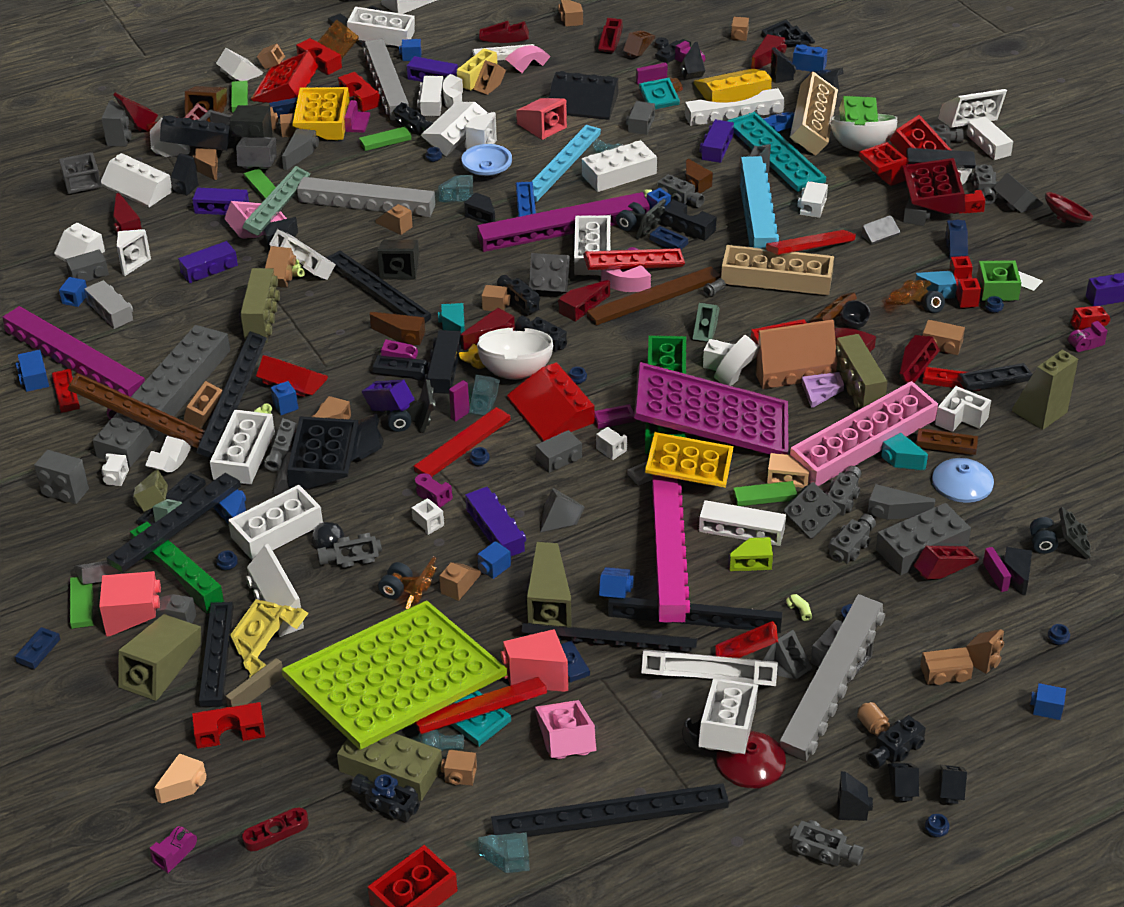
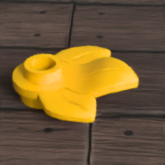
M473 344L468 352H459V357L462 361L471 363L477 369L485 367L479 357L477 345Z

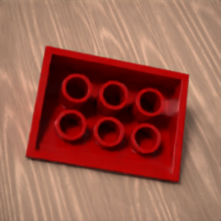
M306 51L286 59L276 66L270 67L251 100L272 103L298 97L300 88H306L307 84L311 82L310 79L316 73L318 64L310 52Z
M557 362L542 367L507 395L510 403L542 441H546L565 431L573 432L595 423V405Z

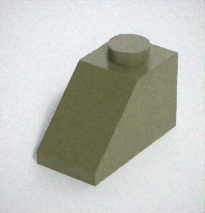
M158 469L135 487L133 500L138 507L141 506L144 512L166 500L168 484Z

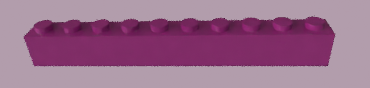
M640 192L477 225V238L483 252L574 234L575 216H610V226L618 225L616 216L622 210L632 211L633 209L628 207L631 203L636 202L644 208L645 214L649 211L650 205L644 193Z
M20 306L2 317L3 327L8 334H12L20 341L29 344L32 348L41 350L44 355L53 358L57 363L63 364L76 373L129 397L145 382L144 377Z

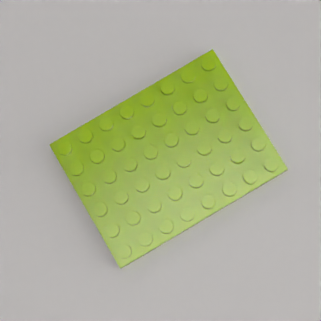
M427 600L282 668V676L359 750L507 675V668Z

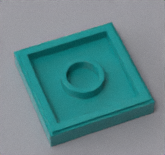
M670 78L639 83V89L645 102L655 103V109L680 104L679 97Z

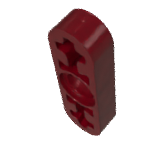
M300 807L293 808L246 829L242 835L244 847L248 851H258L305 830L309 825L307 811ZM273 826L282 827V830L277 833L269 831Z

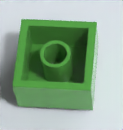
M843 96L839 107L840 121L855 122V125H865V122H878L876 98Z
M979 261L977 280L981 288L982 301H987L991 296H997L1006 301L1019 300L1022 282L1016 261Z

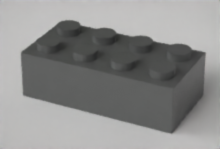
M944 503L879 531L876 551L901 576L917 569L914 565L925 546H968L971 527L951 507Z

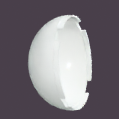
M878 114V122H865V125H855V122L840 121V115L831 118L830 124L832 133L839 143L848 149L862 151L888 142L897 128L898 121L896 116Z
M503 328L483 334L479 338L477 349L482 363L493 374L505 379L520 380L529 378L532 374L546 366L552 355L553 340L548 334L534 329L525 328V331H513V328Z

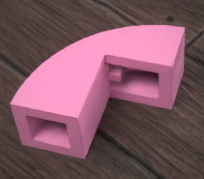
M528 45L514 50L505 59L523 73L533 59L543 66L551 56L537 46Z
M642 266L622 272L620 269L601 270V281L609 280L610 288L623 292H640L651 288V274Z

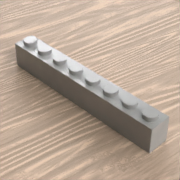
M384 40L365 41L363 54L366 57L367 65H369L370 73H372L373 81H375L376 89H378L385 113L389 115L390 120H395L394 109L401 102L409 106Z
M303 177L297 188L300 203L387 212L400 204L410 209L412 215L431 217L435 207V192L310 177Z
M860 594L857 595L780 740L781 748L784 752L807 761L810 754L813 755L815 753L819 736L825 734L829 717L835 715L839 698L845 696L847 691L846 685L849 679L853 680L857 672L856 666L858 662H862L867 650L865 648L868 643L871 644L876 635V627L878 625L881 626L884 621L883 603Z

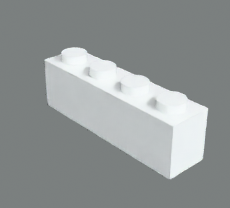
M705 500L700 514L699 532L743 540L770 537L771 545L780 546L785 530L786 514Z

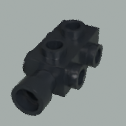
M401 102L393 111L397 123L407 126L411 132L415 131L420 135L433 124L431 121H426L419 111L410 108L406 103Z
M502 275L498 278L497 286L507 287V295H510L511 304L518 306L522 314L529 315L540 310L539 294L533 291L526 283L519 278L512 280L507 275Z
M520 316L516 321L515 327L520 331H525V328L548 334L553 340L554 352L558 349L563 350L567 345V331L539 317L530 322L529 318Z
M910 715L896 721L890 729L878 735L876 748L866 754L868 764L872 768L878 769L885 764L886 759L892 763L898 759L900 761L905 760L911 749L915 748L918 750L923 746L926 728Z
M360 773L354 777L351 791L360 795L364 793L366 805L373 810H380L389 814L394 819H400L405 822L417 813L420 802L418 801V794L413 787L406 785L403 788L397 785L394 789L395 795L391 798L381 795L374 796L372 788L375 787V780L372 782L367 776Z

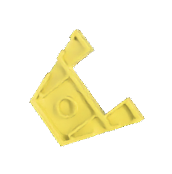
M257 599L253 602L230 634L238 653L244 659L243 664L245 668L250 672L249 677L266 666L258 656L266 648L267 643L275 632L279 630L282 622L285 621L293 628L298 629L308 615L306 611L301 608L296 609L287 605L281 606Z

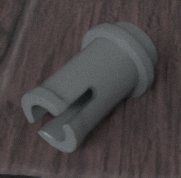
M721 278L713 283H707L703 288V293L707 297H713L717 292L726 288V286H723L726 283Z

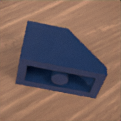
M965 220L947 221L945 240L950 259L951 257L968 256V230Z

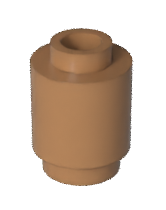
M864 703L858 709L857 718L871 734L878 736L881 732H886L889 729L890 723L888 718L875 703Z

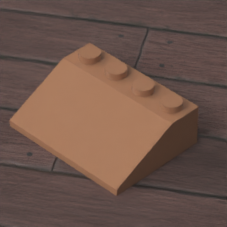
M833 319L759 330L756 376L762 389L802 383V377L836 372L837 356Z

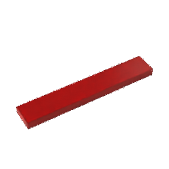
M846 230L833 231L766 243V250L780 255L854 241L856 234Z
M680 248L585 251L583 254L588 270L633 269L638 266L644 268L683 267L685 264Z
M495 407L415 464L414 471L418 474L425 473L433 477L511 420L510 415Z
M535 677L448 705L413 724L419 733L423 734L546 694L547 687L539 677Z

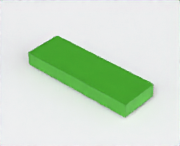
M248 81L232 82V112L235 111L238 105H248Z
M406 126L359 138L360 144L365 151L412 140Z
M259 168L244 173L245 180L263 200L276 188Z
M793 481L735 487L733 489L737 506L791 501L798 496Z
M79 577L70 578V624L72 629L93 626V583L83 584Z

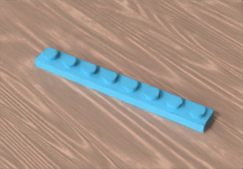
M585 125L532 181L535 202L550 189L601 134L600 128Z

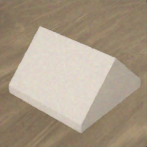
M145 230L118 231L117 250L122 275L126 276L151 260Z

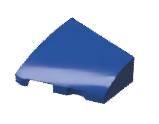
M795 112L769 115V117L762 119L778 132L792 128Z

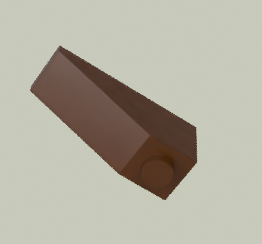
M643 30L631 32L628 35L623 51L628 52V56L636 58V56L644 53L655 39V35Z
M370 312L371 329L401 343L421 345L425 334L424 317Z

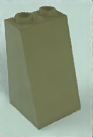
M1061 350L1039 365L1013 406L1012 411L1042 430L1068 412L1078 358Z
M537 542L527 596L528 623L572 627L571 594L558 543Z
M166 614L159 617L119 649V688L157 701L201 645V626Z

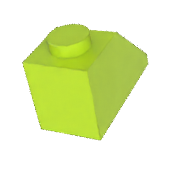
M770 537L749 538L730 553V571L772 570L773 552Z

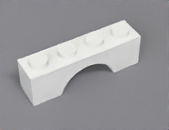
M278 229L269 244L270 246L291 248L293 254L296 255V259L303 265V268L328 280L336 265L292 235Z

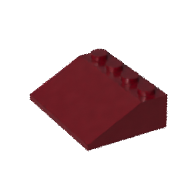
M954 158L903 165L912 204L947 214L965 212V193Z

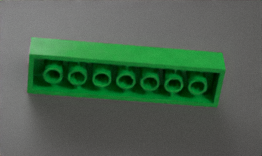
M649 336L648 364L686 374V336ZM646 422L645 454L650 453L654 432L685 437V432Z

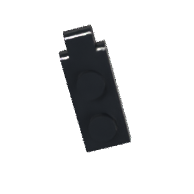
M681 39L680 41L672 42L655 53V59L666 64L670 63L675 59L676 45L687 40Z

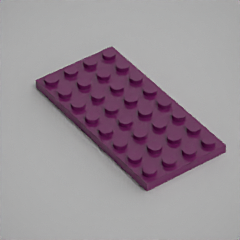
M639 363L634 419L754 451L788 455V401L650 364Z

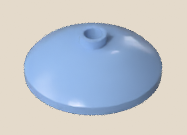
M496 144L476 145L466 150L462 155L463 167L479 176L500 174L509 168L512 163L510 151Z
M953 458L940 463L935 468L932 477L935 489L942 496L963 503L976 502L986 498L991 493L994 485L991 472L981 463L967 458Z

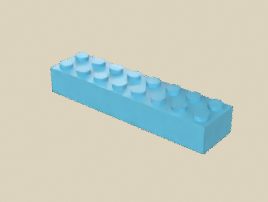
M762 156L741 157L740 189L749 246L766 249V243L779 241L775 213H773V203H771V193H769L770 185L768 183V173H766V163H763Z

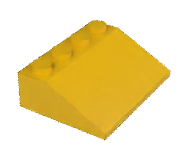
M748 69L694 80V85L706 101L717 103L738 102L752 98L763 90H770L772 78L766 71Z
M348 87L300 88L293 126L299 129L316 130L317 136L327 140H344V117L350 103Z
M654 432L645 473L726 488L734 446Z

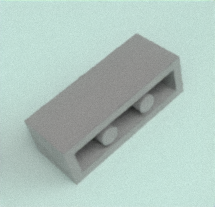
M104 280L84 288L87 303L114 329L133 321L132 305L129 302L127 303L122 295L117 294L114 288Z

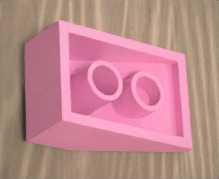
M230 202L225 220L240 238H257L263 235V231L257 236L242 228L244 222L261 203ZM280 211L271 222L287 218Z
M579 700L535 707L545 746L551 758L563 759L567 755H587L590 752L596 751L595 725Z

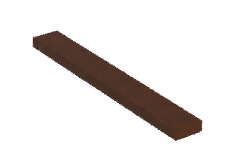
M710 266L587 310V316L595 325H599L704 287L707 283L717 281V279L721 278V275Z
M79 373L75 375L69 384V391L173 438L184 440L197 449L205 433L204 430Z

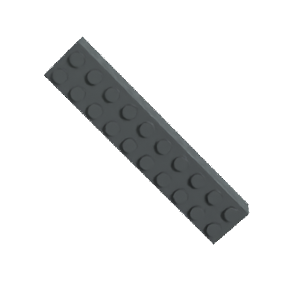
M195 325L131 397L174 417L230 352L228 334ZM117 412L93 439L96 456L106 460V454L126 455L128 467H131L160 434V431Z

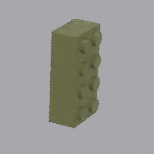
M252 268L241 310L245 341L250 331L267 337L266 343L268 342L269 335H272L271 324L275 322L274 312H277V301L280 300V291L276 289L278 277L274 275V268Z
M859 334L837 338L836 372L840 373L848 395L853 398L855 407L860 410L886 395L888 381Z
M395 733L361 750L347 738L337 753L340 772L353 777L360 773L367 776L372 782H374L377 776L383 774L390 775L398 780L399 786L403 788L406 785L413 787L418 794L419 801L423 800L440 773L442 764L440 749Z

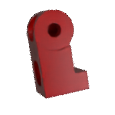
M975 190L974 194H965V212H960L959 214L984 212L985 197L982 190Z
M1101 306L1074 308L1070 323L1075 330L1091 327L1092 323L1099 321L1105 327L1110 322V316Z

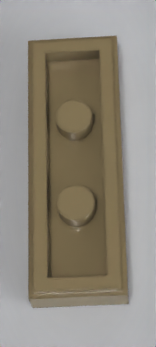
M277 658L227 694L228 707L250 703L282 679V662Z

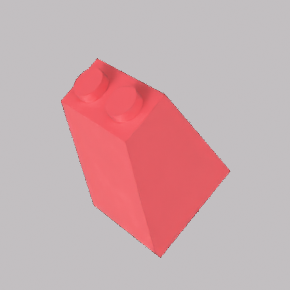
M540 98L516 110L517 124L541 140L567 128L566 99Z
M154 571L102 575L99 607L106 636L115 635L156 617V608H160V599L157 593L161 592L160 580H156Z
M555 629L503 641L504 651H501V659L507 668V675L503 678L508 679L510 686L539 677L546 685L547 690L568 691V660Z

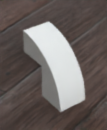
M450 74L444 79L442 86L443 101L448 109L455 102H462L463 93L462 79Z
M744 335L726 354L718 366L714 378L721 384L732 386L738 381L741 369L756 358L759 345Z
M166 436L161 452L151 451L145 466L165 472H173L184 462L191 446L184 440Z

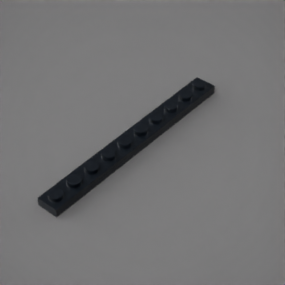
M249 332L196 453L212 458L234 410H237L267 337Z
M724 783L491 816L494 840L501 841L729 808V800Z

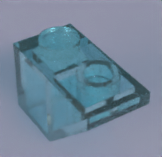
M473 175L454 176L439 185V202L467 201L473 195Z
M476 375L469 413L486 415L491 411L497 397L500 380L493 377Z
M527 833L478 837L480 856L503 872L530 871Z

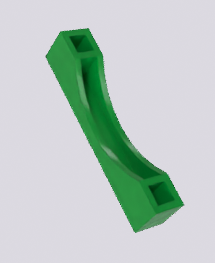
M145 522L130 531L131 539L150 527L151 524ZM169 540L144 557L145 560L150 559L158 562L171 572L190 597H193L194 603L206 614L210 613L211 602H224L221 585Z

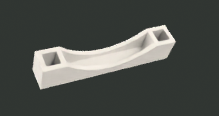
M778 88L763 90L752 98L738 102L717 103L705 100L685 102V117L690 126L713 123L715 119L727 121L752 112H756L761 116L782 113L784 110V97Z
M644 650L641 673L710 679L718 678L776 686L778 662Z

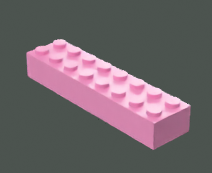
M911 381L791 447L790 455L809 470L808 482L810 484L814 482L819 486L837 476L839 472H844L848 466H855L880 452L883 442L899 433L908 436L917 431L918 428H922L935 421L938 403Z

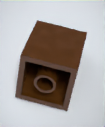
M195 86L186 90L185 116L197 103L207 111L213 110L223 113L227 105V88Z

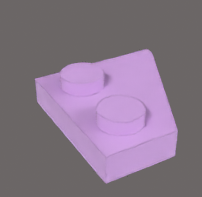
M839 372L802 377V385L811 408L844 391V383Z

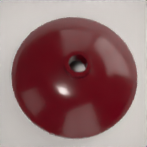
M1052 192L1045 194V200L1049 208L1057 215L1056 218L1064 223L1066 221L1084 223L1092 220L1093 215L1074 201Z
M750 731L745 754H732L728 751L717 750L716 762L720 773L729 782L744 788H761L774 783L781 777L785 770L786 756L781 745L774 738L761 732Z

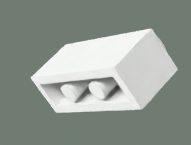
M424 76L423 82L420 83L418 109H421L423 116L441 115L443 76Z
M987 117L968 122L967 136L993 160L1011 156L1013 141Z

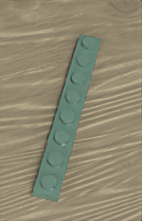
M295 166L244 222L242 228L258 236L297 193V188L302 178L310 177V173Z

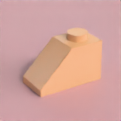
M770 454L767 484L793 481L795 487L804 488L808 486L809 470L791 455Z
M179 754L154 787L157 801L162 804L194 794L206 780L204 763Z

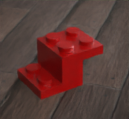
M888 142L859 151V158L869 165L871 170L890 186L906 181L903 165H907V158Z

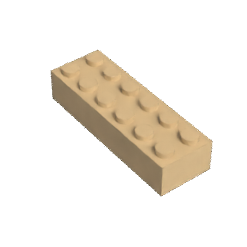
M812 72L800 85L790 138L816 156L829 143L830 121L834 115L838 89Z
M727 245L722 264L721 279L728 285L829 295L834 256L800 252L777 255L762 248Z

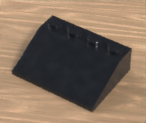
M556 72L552 81L549 98L566 99L567 116L610 120L618 97V78L597 76L595 74Z
M300 416L287 469L288 486L293 488L300 485L302 488L309 489L348 477L359 421Z

